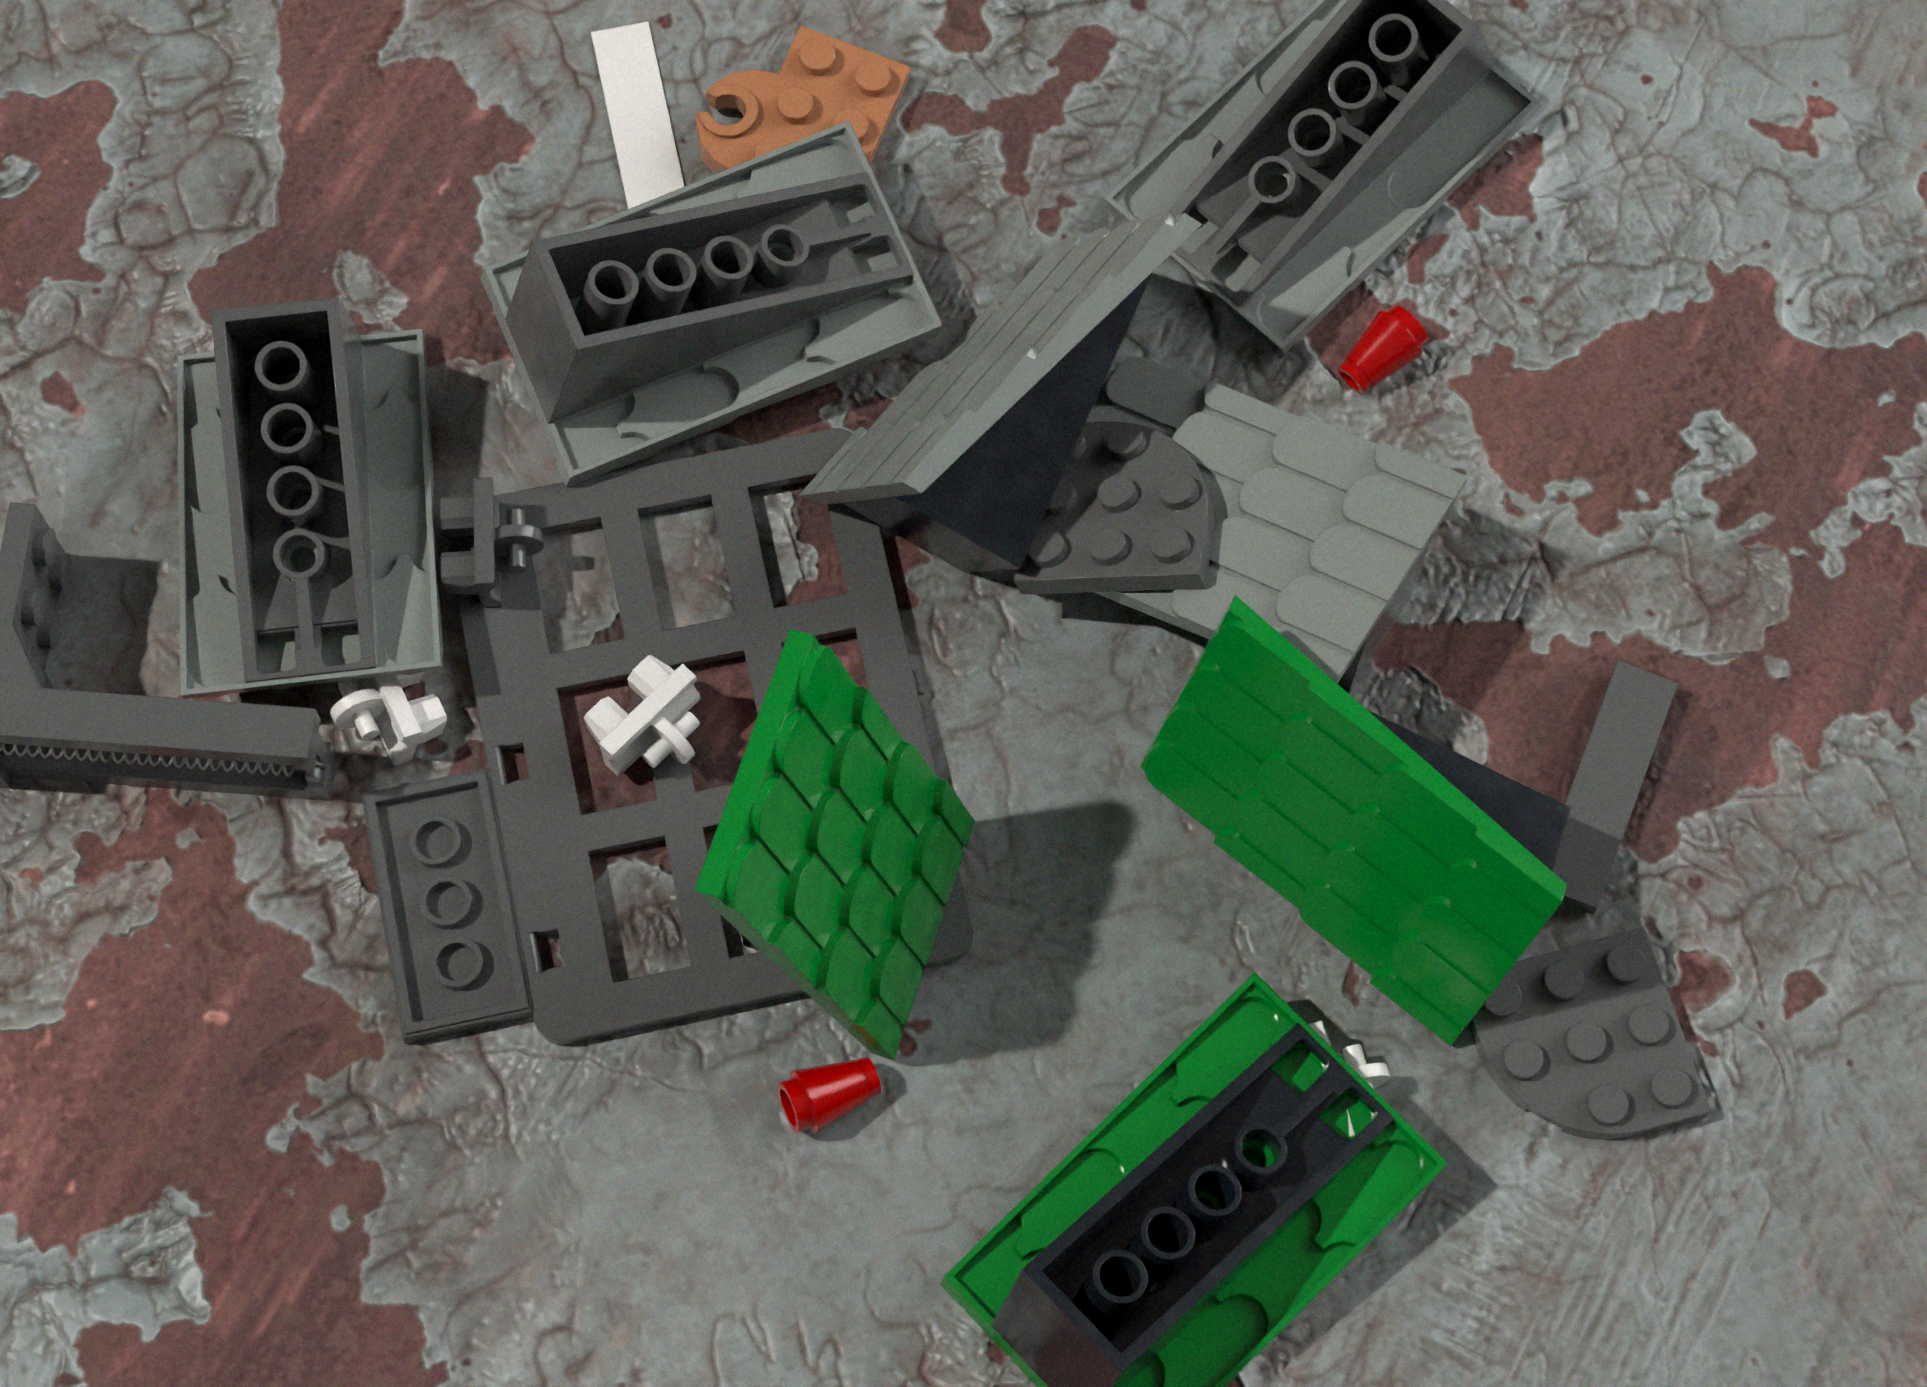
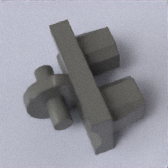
M492 477L473 478V493H462L440 498V520L444 538L474 536V551L442 553L441 580L445 592L463 595L479 594L483 608L502 607L501 556L507 557L508 572H525L526 557L543 550L544 533L534 526L525 525V511L517 508L506 511V525L500 526L499 498L494 497Z

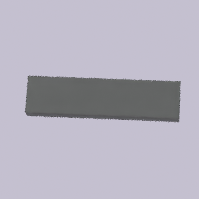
M1619 660L1613 669L1564 802L1571 809L1553 868V873L1567 884L1562 903L1592 915L1599 905L1678 685L1677 682Z

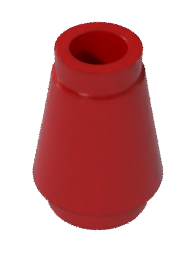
M1394 305L1388 312L1379 311L1345 358V362L1337 368L1338 373L1354 391L1363 395L1369 388L1376 386L1422 355L1421 347L1429 340L1428 334L1419 321L1399 305Z
M866 1056L858 1060L792 1070L790 1072V1079L778 1083L777 1091L784 1115L793 1131L799 1133L809 1129L812 1133H817L865 1103L871 1097L881 1094V1083L874 1064Z

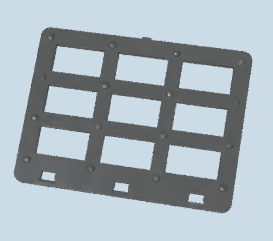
M832 428L606 473L567 488L564 482L494 496L499 498L500 526L506 525V511L514 508L525 511V525L534 526L544 534L602 523L625 639L550 653L532 556L526 557V571L523 573L508 572L507 557L501 556L502 607L483 608L481 601L474 603L473 595L456 594L531 996L534 1021L540 1035L550 1043L557 1045L570 1044L806 993L762 952L729 958L720 913L694 891L708 854L704 832L717 829L733 784L695 791L689 761L686 764H682L669 754L655 768L651 767L657 800L582 815L558 694L627 680L632 670L648 655L654 656L673 670H676L681 664L688 668L745 656L758 715L790 628L814 635L818 641L856 633L870 693L903 740L916 746L937 776L919 701V695H924L919 670H912L879 524L843 503L827 504L847 593L777 608L773 607L749 493L812 481L852 436V433L845 429ZM712 501L736 616L662 631L639 515ZM474 536L446 538L448 552L474 551ZM636 693L639 705L643 699ZM524 748L529 778L513 781L508 784L502 751ZM666 841L691 966L614 982L590 856ZM959 870L947 905L942 907L944 914L927 965L922 966V968L957 961L964 957L971 948L973 930ZM559 933L565 966L547 969L543 972L536 936L544 937Z

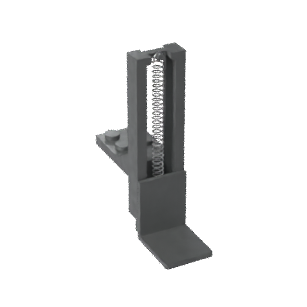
M10 502L0 550V788L11 789L12 778L22 777L330 801L337 751L332 742L323 741L319 733L321 719L315 708L53 689L45 670L49 649L55 650L60 641L61 618L56 611L60 591H67L70 585L72 575L71 557L64 551L56 538L54 529L49 527L35 504Z

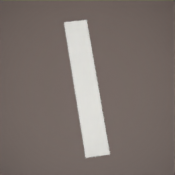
M648 21L591 32L628 209L684 187Z

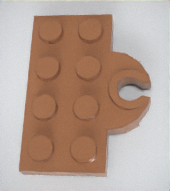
M800 25L779 73L758 69L735 72L714 83L706 91L707 105L714 109L734 108L740 111L744 117L736 124L721 125L712 118L709 112L697 111L696 136L700 149V159L713 174H716L850 120L871 166L907 85L911 67Z

